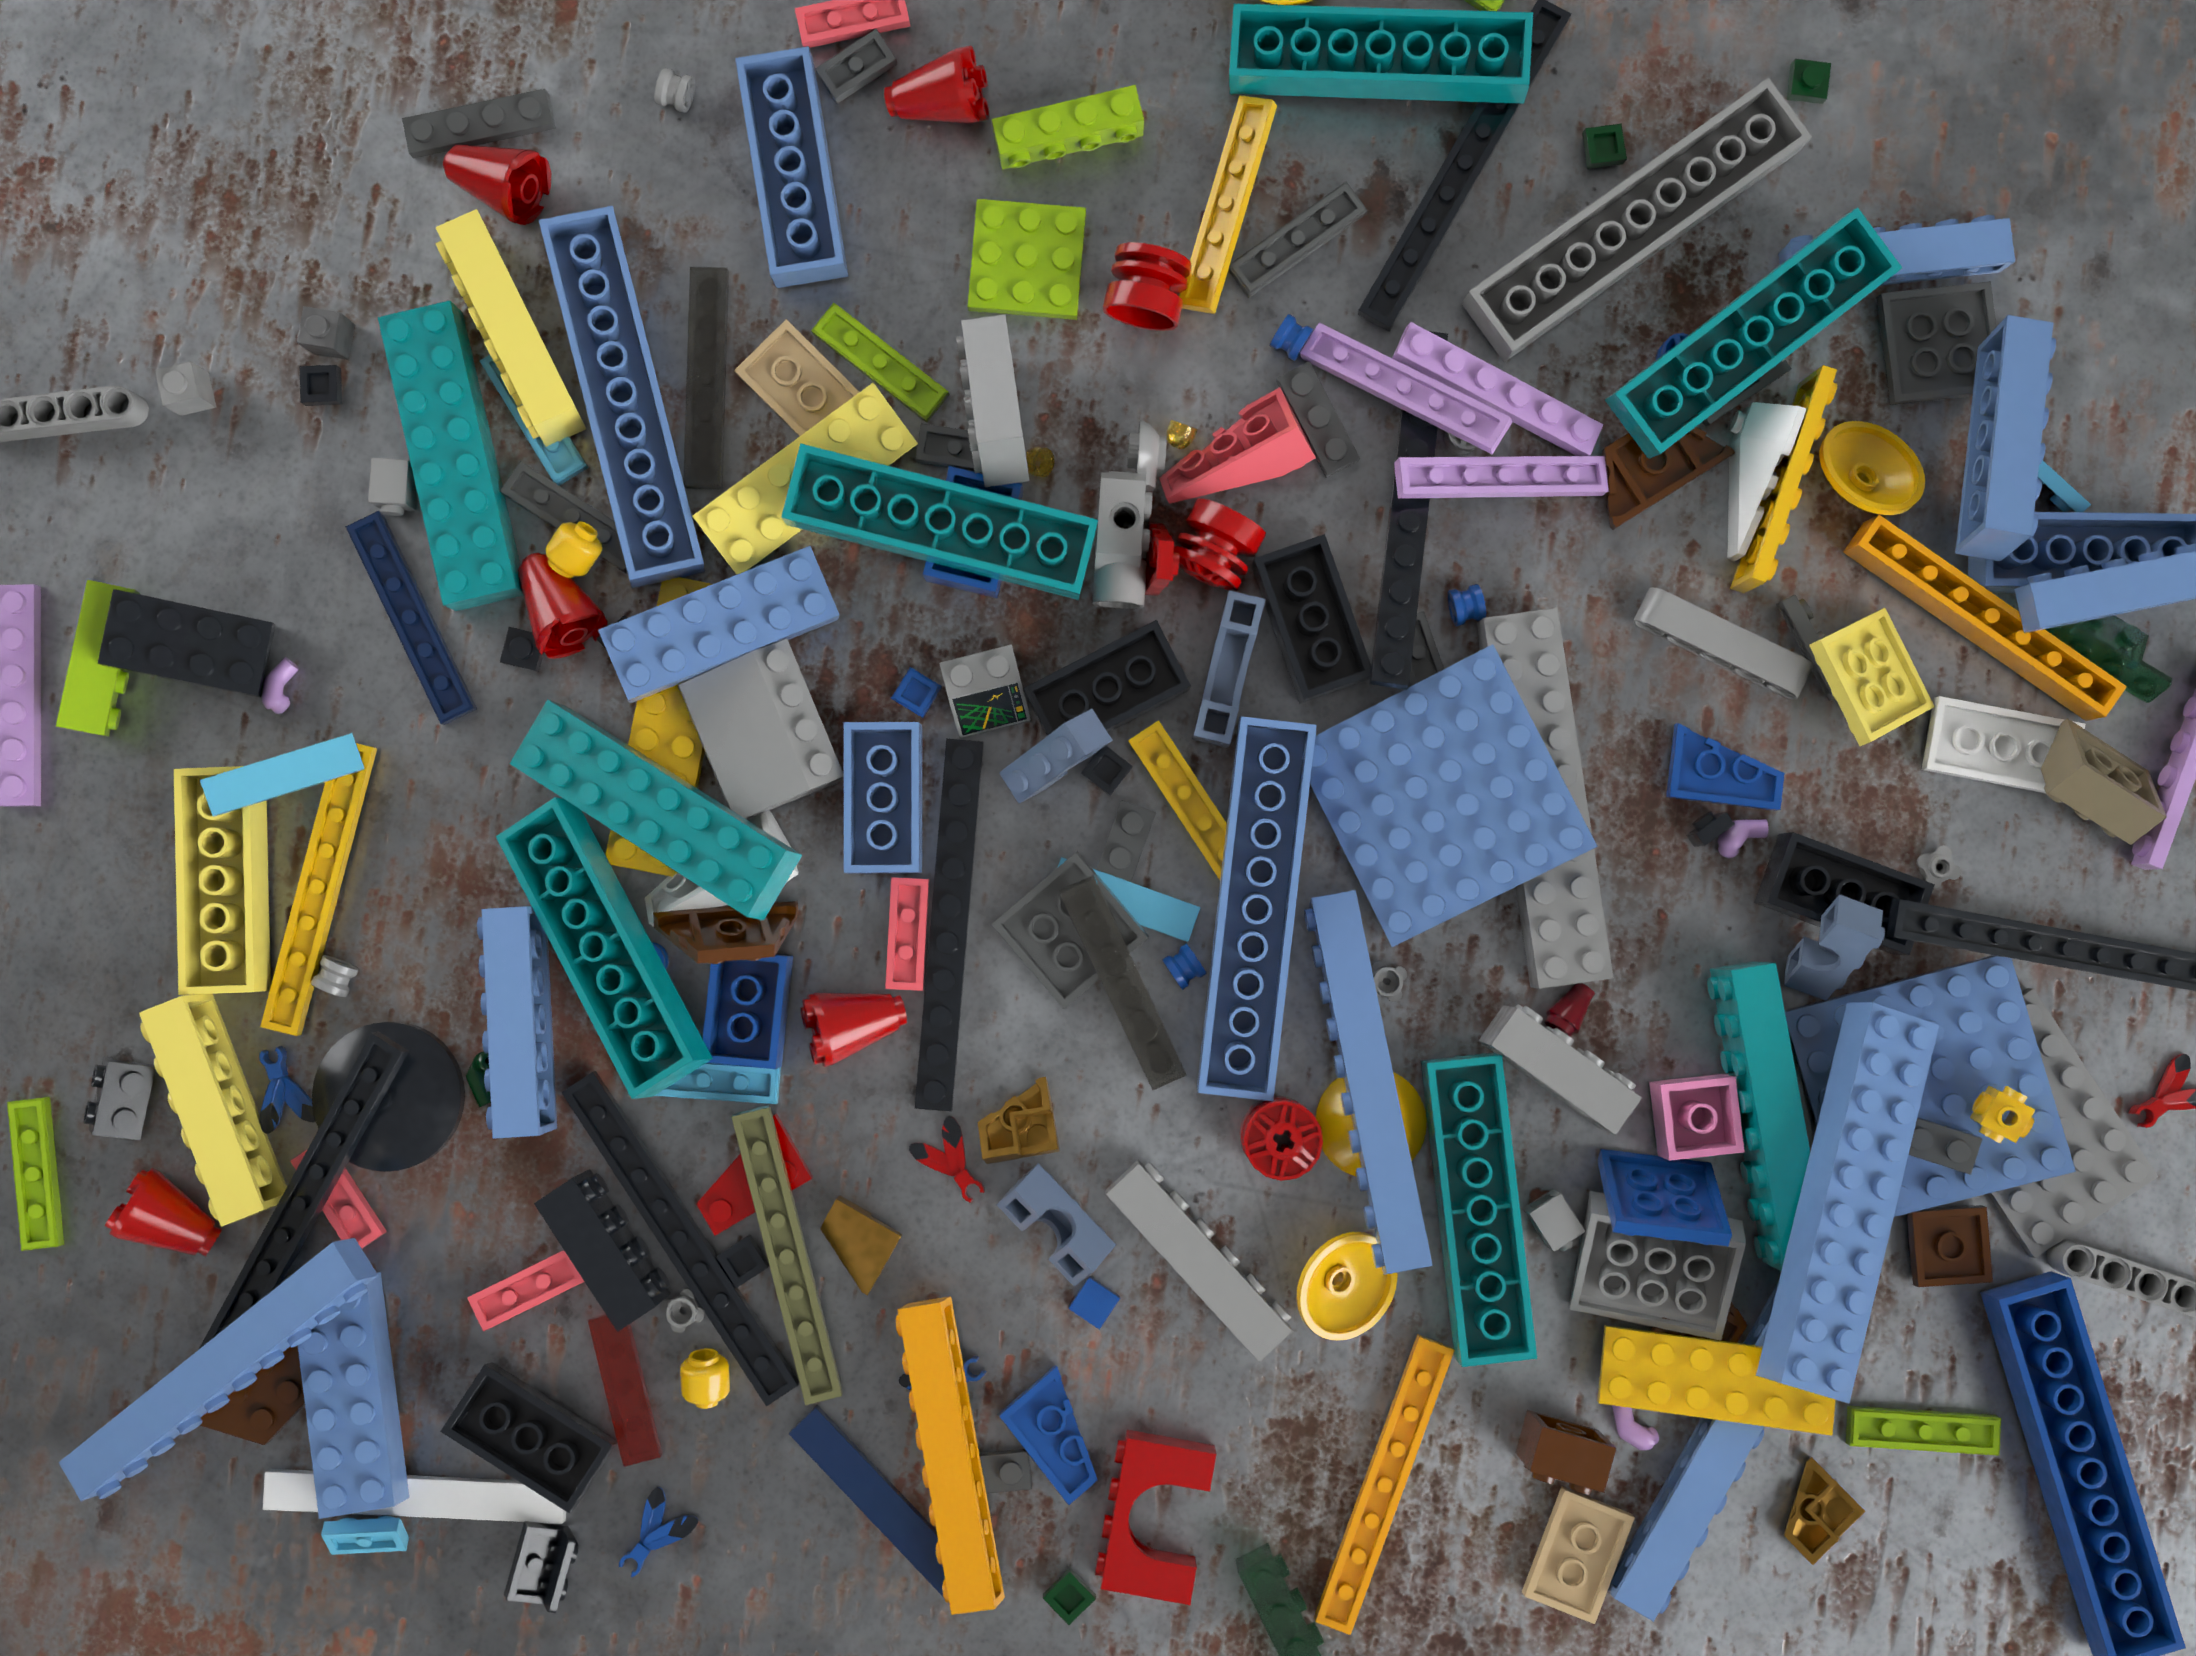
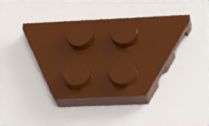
M1698 427L1692 429L1664 452L1650 459L1647 458L1629 433L1602 450V456H1605L1609 488L1606 497L1611 529H1616L1735 454V451L1728 445L1722 446L1706 436L1707 433Z
M798 901L774 903L764 920L746 917L731 906L653 912L654 929L698 964H719L724 961L745 959L756 961L761 958L775 957L798 917Z
M298 1345L295 1347L290 1346L283 1351L285 1357L274 1366L267 1369L262 1368L255 1374L257 1380L240 1391L234 1390L229 1394L228 1398L230 1401L226 1405L212 1413L207 1412L201 1417L203 1422L199 1426L261 1445L269 1443L305 1405Z

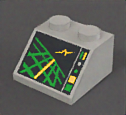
M1012 644L939 663L960 739L1031 721Z

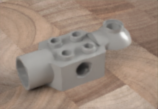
M1142 420L1139 421L1138 433H1129L1127 468L1136 469V473L1101 472L1092 604L1099 607L1113 609L1144 608L1147 561L1141 558H1147V552H1149L1150 530L1143 529V522H1149L1152 509V492L1150 491L1156 489L1157 469L1165 468L1167 436H1159L1150 424ZM1119 519L1128 520L1132 527L1128 529L1119 528L1115 521Z

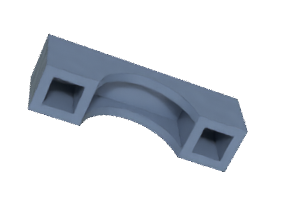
M1228 591L1192 736L1193 740L1226 748L1231 744L1245 676L1257 636L1265 599Z

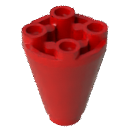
M971 45L956 48L893 81L892 86L885 87L884 89L885 103L891 117L899 116L901 119L976 123L989 120L990 118L988 103L985 97H983L982 88L988 86L986 71L983 65L976 66V56Z
M813 993L807 995V999L802 1000L803 1007L800 1008L804 1028H811L813 1034L812 1043H809L813 1064L822 1063L823 1067L833 1065L899 1030V1026L907 1024L906 1010L900 995L892 997L891 994Z
M151 1168L149 1172L142 1170L137 1173L126 1191L132 1195L128 1203H121L120 1206H117L105 1224V1227L111 1229L109 1235L117 1239L194 1256L199 1253L205 1257L222 1232V1229L214 1226L216 1222L160 1171Z

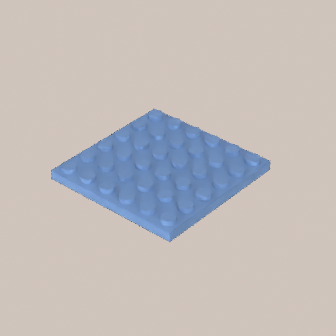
M1493 644L1315 736L1310 785L1392 947L1598 847Z
M1992 955L1830 998L1826 1001L1822 1000L1785 1010L1789 1037L1816 1127L1848 1002H1874L1939 1025L1918 1118L1982 1138V1142L1971 1175L1908 1155L1894 1217L2076 1172L2011 958ZM1988 1086L2001 1092L2005 1086H2008L2027 1096L2024 1104L2035 1109L2032 1115L2034 1124L2030 1132L2024 1138L2019 1137L2017 1143L2005 1137L2001 1144L1979 1132L1982 1127L1981 1124L1970 1119L1976 1098L1981 1092L1986 1091ZM2011 1110L2003 1113V1123Z

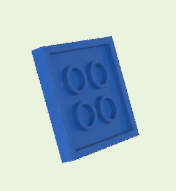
M1600 1149L1597 1162L1614 1233H1622L1628 1236L1655 1237L1669 1241L1695 1242L1703 1245L1729 1246L1732 1232L1711 1162L1687 1159L1669 1161L1655 1155Z

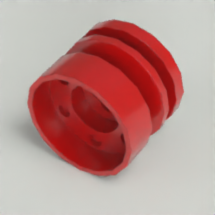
M1138 242L1118 245L1114 255L1116 263L1112 265L1111 272L1119 281H1112L1107 286L1103 303L1104 313L1112 319L1137 328L1156 331H1168L1177 328L1183 300L1176 293H1182L1187 289L1186 277L1191 272V261L1176 251L1158 245Z
M1199 498L1187 518V524L1198 535L1180 533L1177 541L1184 548L1174 546L1173 552L1179 553V567L1184 569L1193 578L1207 585L1237 592L1242 581L1235 574L1246 575L1248 571V566L1237 555L1255 557L1266 536V532L1262 527L1241 513L1215 501Z
M1274 1096L1273 1101L1260 1100L1253 1104L1244 1115L1239 1131L1241 1147L1252 1166L1265 1177L1280 1181L1297 1179L1309 1172L1319 1160L1323 1147L1321 1126L1313 1113L1295 1099L1284 1096ZM1287 1130V1136L1291 1139V1143L1289 1146L1282 1144L1279 1149L1273 1137L1276 1133L1282 1135Z

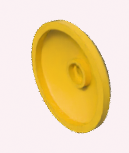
M1848 421L1832 428L1821 443L1819 458L1824 475L1835 492L1851 505L1874 514L1896 515L1911 509L1922 497L1925 489L1923 467L1914 451L1891 431L1869 422Z
M1393 1072L1412 1161L1420 1151L1425 1139L1427 1128L1426 1111L1421 1097L1415 1088L1402 1076ZM1344 1077L1336 1078L1321 1095L1317 1104L1315 1118L1321 1126L1323 1137L1322 1150L1324 1154L1340 1170L1356 1176V1169L1362 1168L1359 1152L1352 1153L1348 1131L1354 1130L1351 1115L1345 1116L1343 1111L1341 1093L1346 1092Z
M1348 1232L1338 1235L1320 1246L1306 1263L1297 1286V1307L1303 1322L1318 1336L1336 1341L1359 1336L1373 1327L1390 1306L1396 1291L1398 1273L1383 1275L1382 1267L1375 1268L1371 1245L1377 1244L1375 1236L1365 1232Z

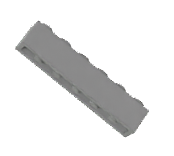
M1137 1160L1106 1189V1195L1260 1362L1293 1332L1287 1322L1291 1316L1278 1301L1271 1305L1262 1295L1266 1290L1265 1287L1252 1273L1246 1277L1236 1267L1240 1260L1226 1245L1220 1249L1212 1241L1211 1237L1215 1233L1202 1218L1194 1221L1185 1211L1190 1206L1176 1190L1170 1194L1160 1184L1164 1180L1160 1172L1150 1162L1144 1166Z

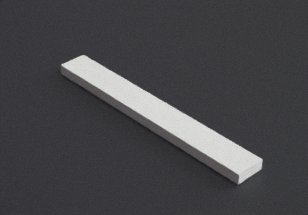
M269 1469L265 1471L262 1510L318 1512L313 1471ZM407 1475L410 1498L394 1507L352 1513L563 1524L566 1521V1511L517 1480Z

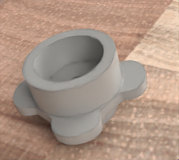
M1945 845L1937 847L1933 853L1921 854L1917 858V866L1921 875L1926 879L1925 881L1935 884L1934 888H1939L1941 883L1948 879H1958L1961 874L1960 867L1954 864L1951 857V848ZM1938 863L1942 866L1941 870L1936 869Z
M1382 961L1373 963L1371 968L1377 996L1387 997L1391 1002L1399 1001L1402 998L1403 980L1407 978L1405 968L1402 966L1389 967ZM1385 978L1390 980L1389 985H1384L1383 980Z
M689 1288L681 1290L680 1295L673 1299H665L661 1304V1311L666 1314V1318L671 1324V1329L676 1333L684 1332L687 1326L693 1322L700 1323L705 1318L704 1310L698 1306ZM681 1307L686 1308L685 1314L680 1313Z

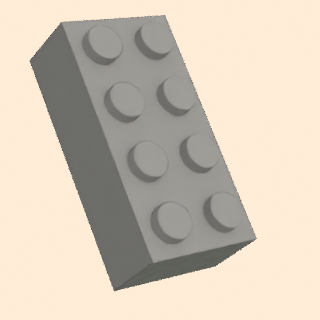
M1006 314L961 320L963 336L956 337L961 363V380L965 394L964 404L975 473L982 472L985 487L1029 481Z
M1519 1004L1515 1007L1503 1005L1478 1041L1492 1052L1502 1055L1503 1060L1593 1125L1616 1135L1642 1099L1641 1096L1633 1091L1636 1085L1618 1072L1615 1074L1610 1070L1607 1072L1603 1070L1602 1067L1605 1062L1588 1050L1583 1051L1580 1048L1575 1050L1571 1047L1574 1040L1561 1030L1542 1026L1540 1023L1543 1018L1525 1005L1522 1007Z

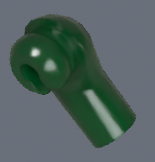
M484 1051L474 1057L466 1074V1080L479 1108L491 1103L490 1091H486L484 1084L485 1070L489 1069V1054Z

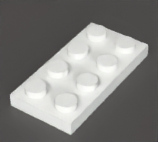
M1942 696L1934 697L1933 704L1935 707L1931 711L1921 770L2046 793L2044 790L2046 784L2041 767L2064 719ZM2074 722L2085 729V723Z

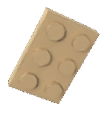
M787 319L734 370L799 437L859 393Z
M1561 1486L1522 1589L1524 1597L1595 1624L1635 1517L1629 1512Z

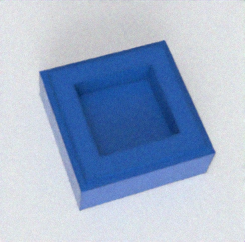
M910 667L891 699L924 718L941 691L942 686Z
M1089 1275L1069 1305V1309L1100 1330L1120 1300V1296Z

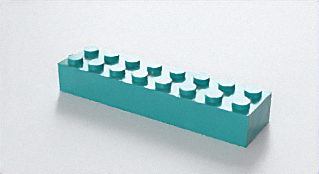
M1234 4L1229 68L1230 94L1524 104L1530 84L1533 12Z
M1857 207L1840 218L1605 399V402L1647 458L1655 457L1902 269V266Z
M449 300L378 317L443 605L454 611H460L524 596L518 575V569L521 564L506 499L500 492L503 485L463 312Z
M801 443L781 516L787 526L1079 600L1098 525L1097 519Z
M548 699L510 762L512 766L749 918L765 919L802 857V854L571 708Z
M554 797L497 835V841L631 1099L653 1097L712 1060L713 1058L582 810L563 798Z
M1752 961L1711 968V977L1707 979L1709 995L1712 1000H1715L1718 1014L1714 1015V1026L1719 1037L1722 1036L1724 1051H1721L1720 1054L1722 1068L1725 1073L1736 1077L1745 1151L1743 1153L1744 1162H1741L1740 1169L1745 1184H1749L1751 1199L1747 1200V1209L1751 1220L1756 1222L1758 1236H1754L1755 1251L1758 1258H1762L1764 1263L1782 1271L1810 1156V1147L1776 963Z
M1493 1052L1420 1060L1453 1349L1455 1350L1454 1358L1461 1367L1537 1359L1502 1055Z

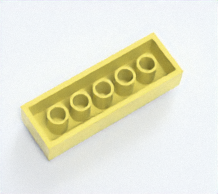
M475 209L435 227L441 238V241L435 243L436 247L450 270L451 277L460 295L463 297L468 311L484 339V344L499 369L500 376L532 438L540 437L547 447L557 441H562L565 437H571L586 430L478 210Z
M871 383L692 516L736 575L752 568L803 530L787 526L781 518L800 443L887 466L918 444L874 383Z
M243 766L174 769L178 995L270 991L267 800L213 817L200 783L201 779Z
M213 994L183 995L139 1012L142 1020L140 1024L142 1035L147 1042L151 1043L156 1056L154 1059L155 1069L166 1082L169 1090L168 1103L171 1109L179 1116L183 1127L181 1136L184 1144L192 1150L196 1161L195 1173L198 1180L207 1189L210 1197L208 1205L212 1216L219 1221L222 1227L276 1207L287 1185L268 1136L261 1129L260 1115Z

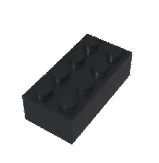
M1325 534L1254 558L1251 567L1262 598L1265 599L1264 604L1299 704L1369 680L1371 663Z
M113 589L97 664L261 697L276 626L273 622Z
M1155 620L1023 689L1043 730L1048 736L1065 722L1090 709L1094 710L1106 731L1110 732L1188 692L1191 685L1158 621Z
M1788 832L1781 833L1777 837L1754 903L1820 927L1822 914L1840 894L1883 910L1881 927L1885 928V935L1877 949L1893 955H1910L1915 941L1886 936L1892 899L1928 904L1935 884L1803 835Z
M589 1169L571 1178L535 1202L534 1205L616 1331L619 1332L655 1308L671 1294L668 1290L670 1283L665 1273L659 1267L654 1268L647 1256L650 1253L645 1242L639 1236L634 1237L627 1227L629 1219L624 1210L619 1205L614 1206L606 1194L609 1192V1189L603 1178L597 1173L593 1174Z
M493 1362L484 1364L440 1431L568 1513L576 1509L618 1443L612 1437Z

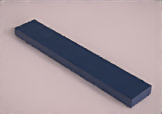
M378 510L345 526L440 724L446 725L476 710L477 707L384 515Z
M817 1405L789 1432V1435L943 1596L942 1585L945 1576L943 1565L938 1563L936 1557V1543L938 1541L936 1529Z

